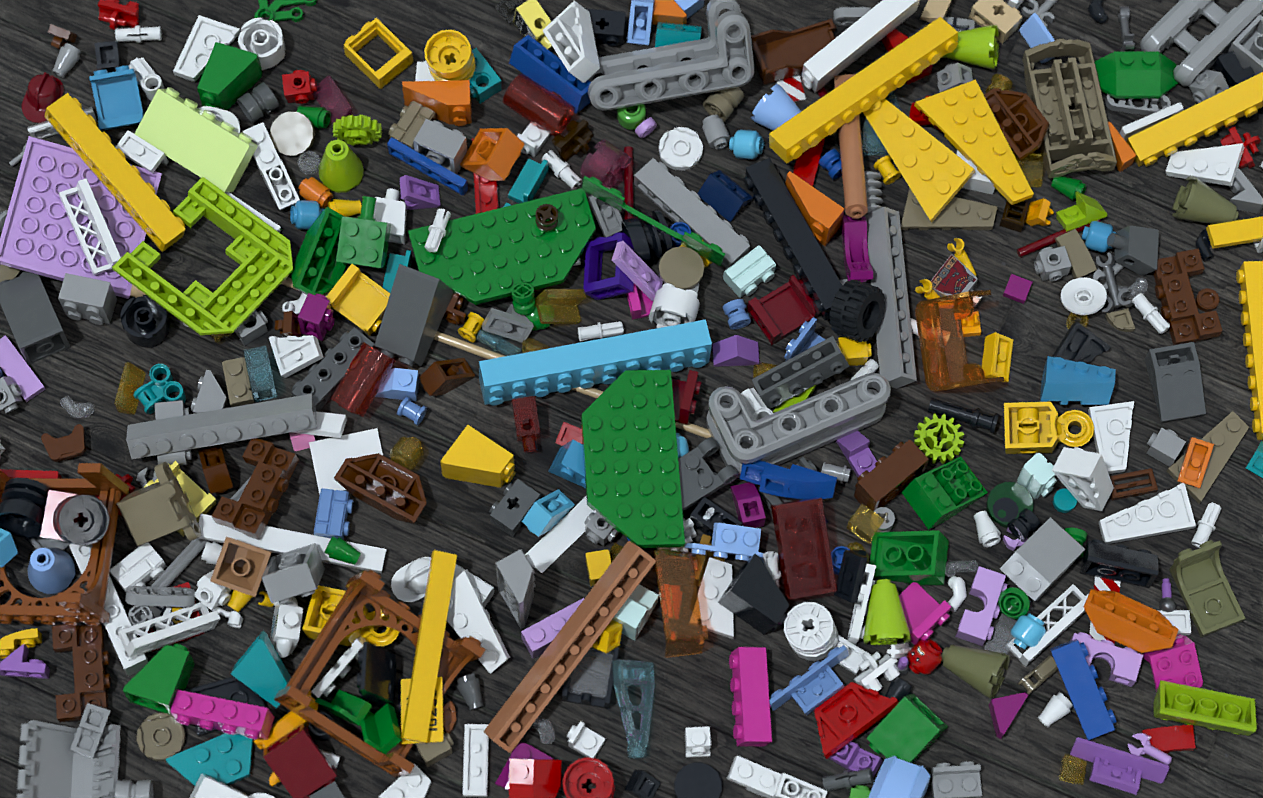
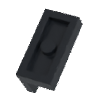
M844 550L834 592L835 596L850 603L857 602L868 558L866 557V551Z

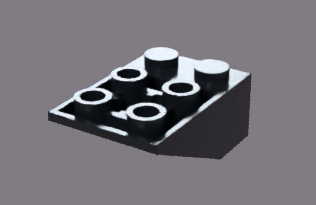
M363 642V649H359L358 664H360V670H362V673H357V688H359L360 699L370 703L371 707H383L387 703L394 707L396 655L368 642Z

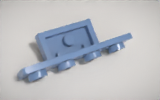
M846 646L835 647L823 661L813 663L808 668L809 671L807 673L794 677L789 682L790 685L788 687L775 691L770 696V708L774 711L793 698L805 715H808L843 689L844 684L831 668L849 656Z

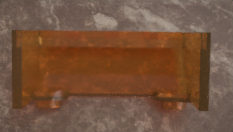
M991 290L968 291L924 300L917 304L915 315L926 385L931 391H945L1004 381V377L985 378L984 371L979 364H967L961 319L972 315L974 310L973 298L991 295Z
M667 549L654 550L653 559L656 562L653 565V572H656L666 640L665 658L702 654L704 640L708 639L707 626L702 625L694 572L698 571L697 557H692L691 552Z

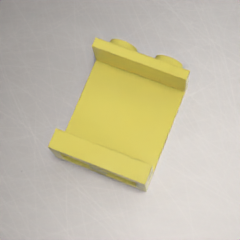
M176 461L172 465L168 463L182 490L186 492L190 500L189 504L198 523L200 515L207 514L217 504L216 498L210 493L206 494L179 468V464ZM158 478L155 481H149L144 487L159 482ZM182 528L177 530L183 537L185 536Z

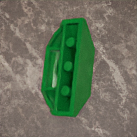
M1158 51L1113 52L1094 61L1100 90L1114 98H1161L1178 85L1173 74L1177 66L1176 63Z
M329 207L322 211L308 229L293 265V272L291 273L293 287L306 295L308 293L315 295L330 292L342 277L347 263L336 262L343 215Z

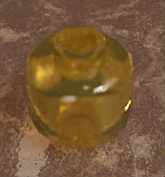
M404 436L399 438L391 449L390 458L408 470H413L424 456V449L417 438Z

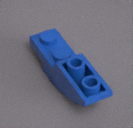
M761 460L748 464L742 463L740 475L741 480L760 485V492L794 499L833 498L837 477L792 464L791 468L787 469Z

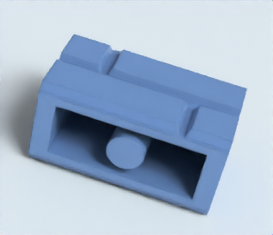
M321 489L314 535L326 538L334 536L344 539V535L348 536L350 522L346 521L347 514L352 513L353 500L350 499L349 492Z

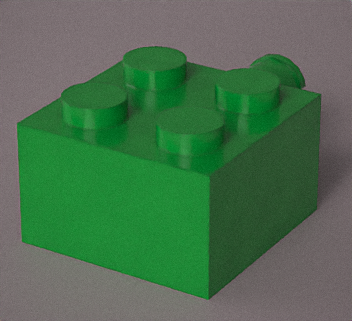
M362 196L360 216L358 218L342 216L336 262L385 268L391 223L375 221L374 211L377 198Z

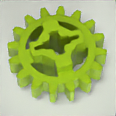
M365 115L342 116L341 119H336V122H333V136L337 137V140H344L345 143L353 146L356 144H373V141L378 142L379 138H381L382 127L381 123H377V120H370L371 117Z
M933 414L932 420L926 416L923 421L924 424L919 422L918 430L914 432V437L917 438L914 440V444L920 446L919 449L925 453L927 458H932V464H935L937 459H940L942 464L945 463L946 458L952 461L954 454H960V447H963L964 441L960 440L963 438L964 432H958L961 425L957 424L954 426V418L952 417L947 421L945 414L942 415L941 419H938L937 415ZM940 432L941 442L937 446V436Z

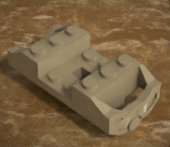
M1057 39L1054 42L1040 44L1026 50L1022 60L1027 93L1050 124L1040 145L1041 158L1048 179L1061 177L1076 171L1091 169L1099 171L1114 170L1117 161L1090 43L1082 40ZM1074 57L1068 58L1064 64H1062V59L1053 61L1051 68L1033 70L1035 63L1046 58ZM1076 58H1078L1080 62L1079 65H1077ZM1074 103L1075 110H1069L1068 106H1072L1071 104ZM1061 160L1054 164L1051 163V161Z

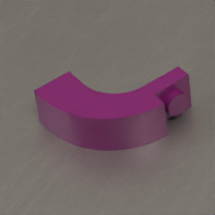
M843 215L842 245L847 281L854 279L866 282L873 279V269L869 261L867 246V220L865 216L855 219L848 215Z

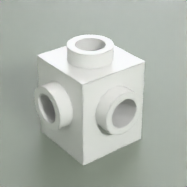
M214 570L200 578L197 583L198 589L195 592V597L211 610L219 605L224 606L231 598L229 594L230 588L210 582Z

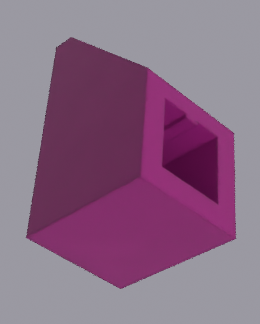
M748 482L730 486L738 520L743 523L742 526L752 528L763 527L766 517L755 484Z

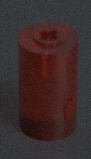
M523 73L519 74L511 82L503 97L504 105L528 119L535 127L545 130L554 137L564 131L575 110V107L565 101L560 95L554 91H549Z
M363 342L331 399L349 412L364 417L396 360L368 343Z

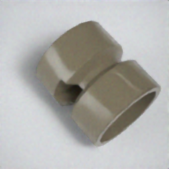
M739 87L714 91L715 94H710L703 102L705 110L710 115H719V118L726 121L732 114L733 108L737 107L744 98V93Z

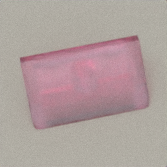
M329 75L317 85L314 97L321 107H325L326 110L331 112V122H336V119H341L342 116L353 115L352 107Z

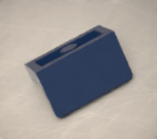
M721 170L711 173L697 193L702 200L729 222L735 218L742 207L749 205L753 199L750 194Z

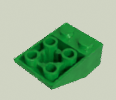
M960 456L914 478L903 490L902 494L929 530L961 512L987 495L988 492Z

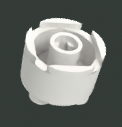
M254 18L242 26L238 36L240 49L258 54L261 70L274 67L284 58L285 44L282 31L276 22L263 20V18Z
M669 283L663 284L662 288L656 291L649 314V321L651 323L652 321L656 322V328L694 322L700 306V302L697 299L698 294L693 290L676 288Z

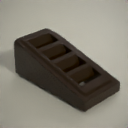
M1031 198L1021 201V203H1024V206L1018 204L1011 205L1007 201L999 226L1021 232ZM1012 207L1015 209L1022 210V213L1010 210L1009 208ZM1008 214H1011V215L1020 217V220H1019V219H1016V218L1009 217V216H1007V215H1008Z

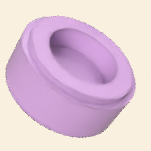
M650 117L635 129V133L639 138H644L656 128L657 123Z

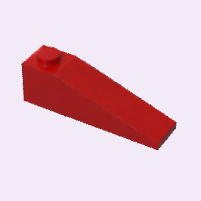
M511 758L509 765V798H556L561 786L562 760Z

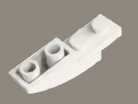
M262 122L244 130L243 133L252 137V142L258 145L253 158L278 209L282 210L294 205L300 199L264 123Z
M735 756L727 777L728 780L746 787V790L766 798H825L827 794L826 790L788 774L777 773L740 756Z

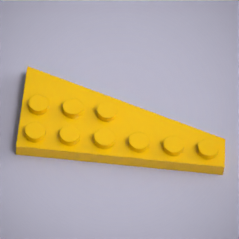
M885 98L880 99L867 111H863L928 218L933 222L976 171Z

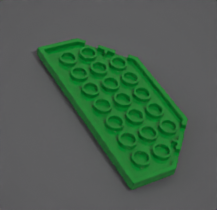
M580 188L449 220L445 228L446 235L442 237L438 250L435 253L428 252L425 248V243L430 233L428 230L429 226L408 230L418 271L440 279L454 291V294L457 293L476 305L512 296L511 289L518 283H529L533 286L534 290L564 283L573 265L576 264L583 253L586 244L596 232V227L586 193ZM543 204H551L558 211V225L549 232L541 231L536 226L535 213L537 208Z
M625 370L581 415L587 505L593 511L596 510L601 514L608 524L624 534L630 542L640 548L684 547L685 537L671 370Z

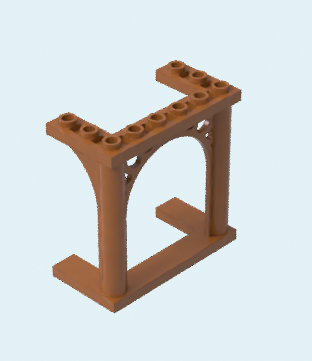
M79 463L77 472L85 479L28 478L46 485L53 491L77 495H100L99 500L105 505L109 514V526L105 535L92 544L90 559L81 577L70 588L62 593H58V595L47 598H34L24 595L10 582L5 565L2 568L0 567V581L4 582V586L0 587V597L5 592L10 591L12 593L10 600L0 605L1 624H11V621H19V623L27 625L33 624V621H39L46 625H55V622H63L66 625H77V622H85V624L91 626H98L99 623H109L110 613L104 610L119 514V508L116 503L121 501V495H128L129 486L101 463ZM1 470L0 503L2 502L1 497L4 492L6 482L10 479H13L7 476ZM86 582L87 585L85 586V588L88 589L87 591L82 589V585ZM16 600H22V604H15Z
M364 570L349 579L345 585L348 588L285 689L278 691L274 700L391 776L398 777L410 774L415 766L405 759L414 743L402 744L399 742L389 752L382 754L308 706L312 698L307 696L309 690L336 647L351 632L366 626H385L400 632L411 641L415 648L417 646L422 615L416 616L410 612L411 608L402 602L396 603L391 600V595L382 589L385 583L380 580L381 576L372 570H368V572ZM366 603H370L375 609L373 620L366 619L363 614V607ZM381 610L385 616L389 615L387 621L380 618ZM356 611L357 616L360 620L358 624L352 622V620L356 617L354 616V613ZM402 625L408 627L407 631L402 630ZM447 631L444 632L442 655L437 676L442 677L443 696L462 668L468 662L481 658L486 649L480 646L482 643L476 638L465 636L454 641L449 638L450 634Z

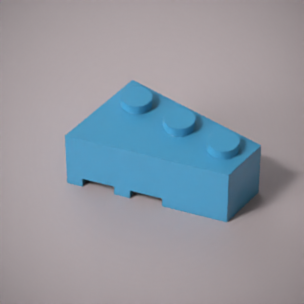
M1047 356L1041 381L1040 402L1060 401V405H1067L1068 401H1080L1081 405H1109L1115 385L1116 369L1090 365L1085 362L1065 360L1061 357Z
M571 440L560 447L548 472L586 488L583 445L575 440Z

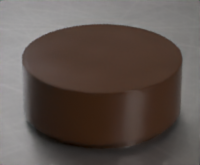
M1210 288L1200 290L1195 298L1198 309L1203 312L1215 310L1219 304L1217 292Z

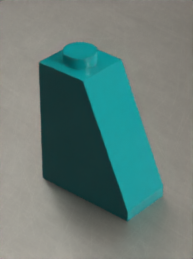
M264 631L260 633L241 656L231 672V675L275 708L280 705V703L274 700L278 691L285 689L291 679L270 638Z

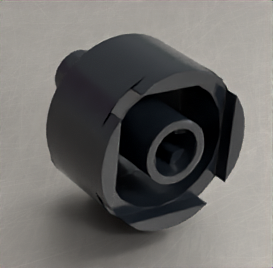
M149 296L133 297L124 304L121 310L123 329L128 339L135 345L154 348L167 337L170 330V320L167 311Z

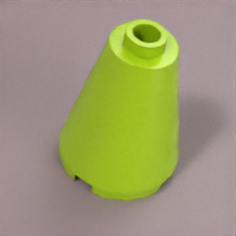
M998 25L959 31L958 46L953 52L947 53L943 57L988 69H996L999 44H997V38L995 37H999Z
M333 140L327 145L319 166V178L330 191L346 193L360 184L363 178V165L361 160L344 141Z
M889 579L877 580V584L872 585L863 636L864 644H867L870 640L871 645L897 644V639H904V643L911 641L910 631L896 584L891 583Z

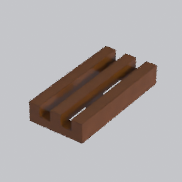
M1152 468L1110 476L1114 487L1111 493L1112 501L1155 493L1158 490ZM1149 476V479L1114 485V482ZM1149 484H1151V486H1149V487H1144V488H1139V489H1133V490H1128V491H1123V492H1118V493L1116 492V491H1118V490H1123V489H1128V488L1139 487V486H1144V485H1149Z

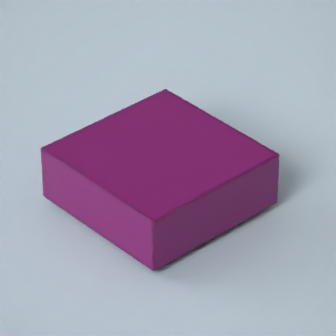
M1011 274L1003 296L1024 304L1032 281Z

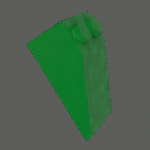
M939 530L873 532L870 564L876 566L873 578L889 579L910 584L916 582L919 585H944L949 541Z

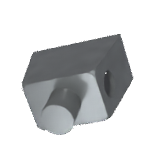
M1127 226L1117 231L1116 234L1111 233L1108 236L1107 245L1115 248L1114 259L1117 263L1141 276L1157 270L1159 230Z

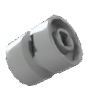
M117 780L115 798H154L153 781L138 780L136 784H133L131 780Z

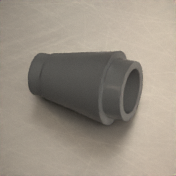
M475 673L457 679L458 685L456 687L467 706H469L470 711L482 707L479 678H476Z

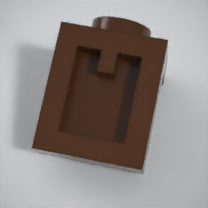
M457 293L453 294L443 317L452 324L458 325L460 323L464 325L466 313L460 310L465 298Z

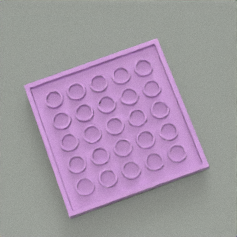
M29 136L0 237V264L60 281L64 280L65 273L107 281L111 283L116 296L129 299L132 284L114 270L93 276L59 197V192L77 186L78 181L87 178L121 258L127 252L131 253L144 241L146 233L72 148ZM135 166L141 174L140 177L145 183H150L155 189V194H157L162 173L154 171L152 174L144 168ZM78 193L66 197L69 204L76 207L79 206L81 200ZM78 213L77 223L87 228L90 222L88 217ZM87 233L84 239L86 244L96 248L98 244L97 237ZM99 254L95 255L93 260L97 268L108 264L105 257Z

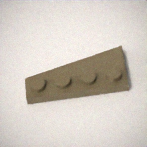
M909 188L901 230H908V228H919V230H929V228H942V230H951V228L992 230L997 206L953 197L935 220L931 222Z
M1234 411L1201 439L1214 444L1201 487L1197 488L1185 484L1187 492L1199 504L1249 428ZM1185 454L1167 470L1176 481L1178 480Z

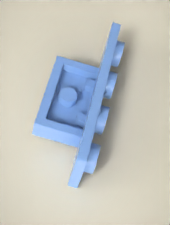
M714 523L712 545L685 543V548L692 549V554L706 555V551L714 552V557L727 558L728 554L735 555V560L747 561L749 557L756 554L763 562L764 553L759 552L761 529Z

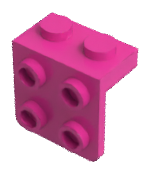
M916 582L911 583L899 595L910 631L911 642L914 645L919 640H928L934 633L933 629L938 624L942 626L950 617L948 613L951 606L945 600L939 604Z
M1177 634L1171 648L1141 653L1143 655L1142 658L1151 665L1156 692L1160 680L1197 688L1203 685L1195 644L1185 635Z

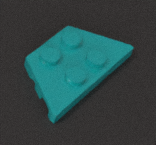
M225 733L168 757L166 761L194 786H196L201 774H205L226 785H231L249 777L251 774L253 739L237 733L235 735Z

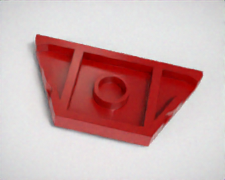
M851 682L814 709L824 757L826 759L831 757L891 712L899 703L895 697L890 699L879 695L878 691L865 689L862 685Z

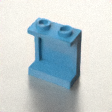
M128 65L117 67L116 72L107 73V70L94 71V76H89L99 120V130L103 131L140 124L144 112L135 69H130Z

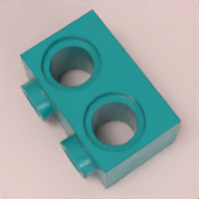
M475 48L472 50L475 58L476 68L470 79L471 98H476L481 104L502 90V83L482 54ZM486 83L487 86L479 87L478 84Z

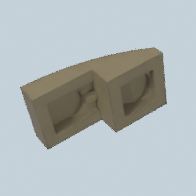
M1076 229L1055 237L1057 246H1065L1074 279L1097 270L1085 243Z

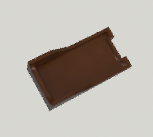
M829 19L793 31L771 29L752 35L753 58L764 85L801 74L804 63L835 39L833 32H835L836 27L833 20Z

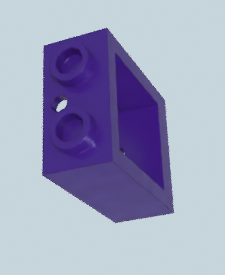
M615 233L609 237H598L586 244L583 293L600 300L633 292L634 282L617 265L615 277L601 280L603 252L614 250L617 242L624 241L634 251L631 238L625 233Z

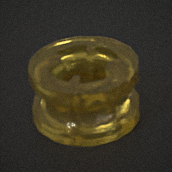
M1072 312L1069 314L1066 321L1068 329L1075 322L1072 320H1075L1076 317L1081 319L1080 322L1083 323L1080 324L1086 328L1088 324L1087 315H1078Z

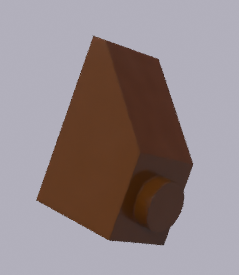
M465 358L435 361L419 377V380L429 396L446 394L475 377V374Z
M221 444L198 450L210 494L223 493L232 488L233 485Z

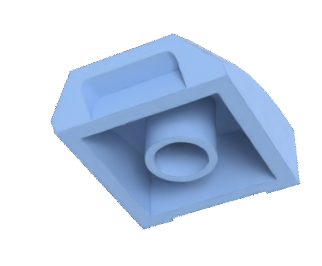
M896 756L887 758L879 770L868 798H923L928 788L930 775L923 766L903 761Z

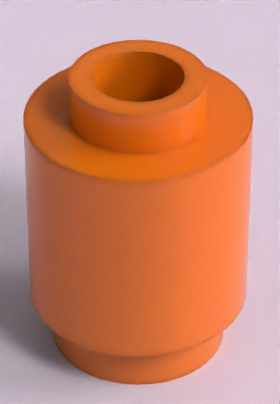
M314 177L305 178L299 185V195L306 200L317 201L323 209L333 198L330 189Z

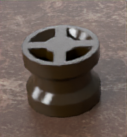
M543 204L537 208L535 221L538 229L544 232L554 230L558 225L557 209L551 204Z

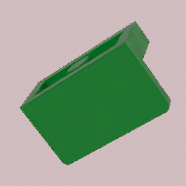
M341 690L337 692L331 703L320 698L315 700L317 704L333 715L358 726L361 725L372 706L367 701Z
M387 703L375 714L368 711L361 723L364 741L381 753L386 754L402 741L395 709Z

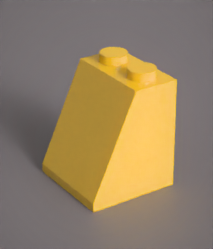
M469 425L466 426L440 461L442 476L445 478L502 488L505 482L509 483L516 473L514 471V455Z

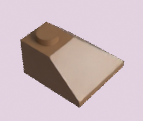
M226 536L210 582L256 597L262 581V575L272 552Z

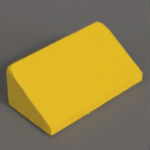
M996 332L985 337L981 378L1009 382L1013 339Z

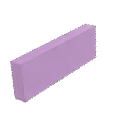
M624 241L617 242L612 261L653 301L656 291L662 287V280Z
M6 335L0 339V368L6 376L11 377L13 383L18 384L22 391L21 396L28 402L44 391L45 387Z

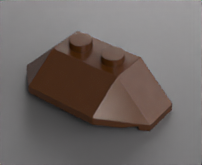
M993 88L987 92L984 97L1015 156L1022 160L1040 148L1050 124L1026 93L1001 90L1000 88Z
M379 453L345 459L334 477V480L354 497L396 520L415 524L427 505L419 475Z

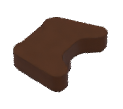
M77 424L72 433L64 437L54 438L47 433L41 436L48 455L54 462L70 460L85 453V430L81 424Z

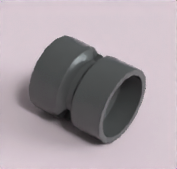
M264 82L253 88L252 94L247 92L237 99L239 107L251 123L262 118L264 111L269 113L279 106L276 97Z

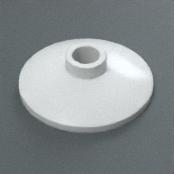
M1091 278L1073 279L1061 291L1063 306L1068 311L1078 315L1096 313L1105 305L1107 299L1104 286Z

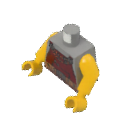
M954 238L956 248L952 243H948L947 249L955 252V255H950L931 281L928 279L920 280L919 282L923 284V287H916L915 291L918 294L924 293V297L936 308L959 309L964 301L976 307L983 297L973 290L978 280L976 272L965 250H963V240Z

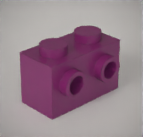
M308 293L298 315L302 334L307 336L313 335L318 340L323 341L327 331L332 330L335 318H333L330 301L324 295Z

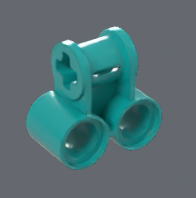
M164 364L154 365L149 372L151 381L139 387L133 394L134 398L139 399L145 407L144 411L146 414L155 412V403L183 400V403H185L186 401L182 385L179 382L173 381L169 368ZM160 374L167 375L163 380H156ZM172 392H179V395L177 397H169V395Z

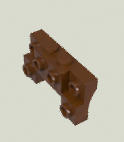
M1199 249L1177 252L1175 256L1157 259V270L1153 271L1156 283L1155 294L1157 299L1161 300V315L1170 325L1169 332L1173 345L1219 337L1222 333L1217 311L1199 314L1188 278L1189 276L1200 275L1204 271Z
M254 438L250 440L242 457L246 463L256 467L239 501L221 497L211 517L217 524L232 528L248 537L259 540L272 513L276 512L280 497L288 488L289 480L299 459L295 453L276 448L271 442Z
M99 623L98 626L66 624L52 626L53 650L55 653L73 651L75 693L56 695L57 720L59 722L81 720L87 703L108 710L107 688H111L110 674H106V665L110 664L108 650L105 651L103 625Z

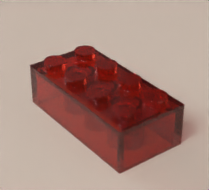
M814 497L771 505L786 598L796 599L836 592L822 498Z

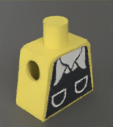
M528 0L518 6L513 21L516 27L525 37L529 35L549 51L552 50L553 46L542 31L551 23V20L538 1Z

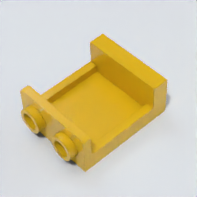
M351 264L326 297L330 301L331 308L371 336L373 332L377 333L380 329L390 293L363 274L358 267Z

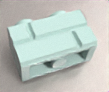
M758 245L726 269L723 279L739 298L745 294L750 296L757 290L758 284L762 281L767 283L774 277L776 264L763 248Z
M1036 453L1023 466L1017 483L1023 485L1030 492L1033 499H1038L1041 495L1046 497L1054 488L1052 486L1057 482L1055 479L1056 475L1052 471L1054 466L1050 462L1047 463V459L1041 453Z

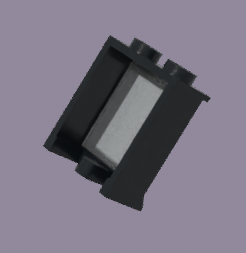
M591 647L564 682L562 701L609 709L619 648L604 653Z

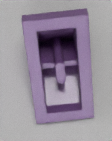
M734 335L712 344L714 367L759 365L758 342Z

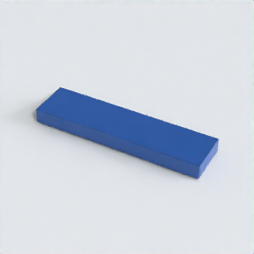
M390 138L387 143L389 154L460 195L464 196L467 192L468 185L466 179L398 140Z

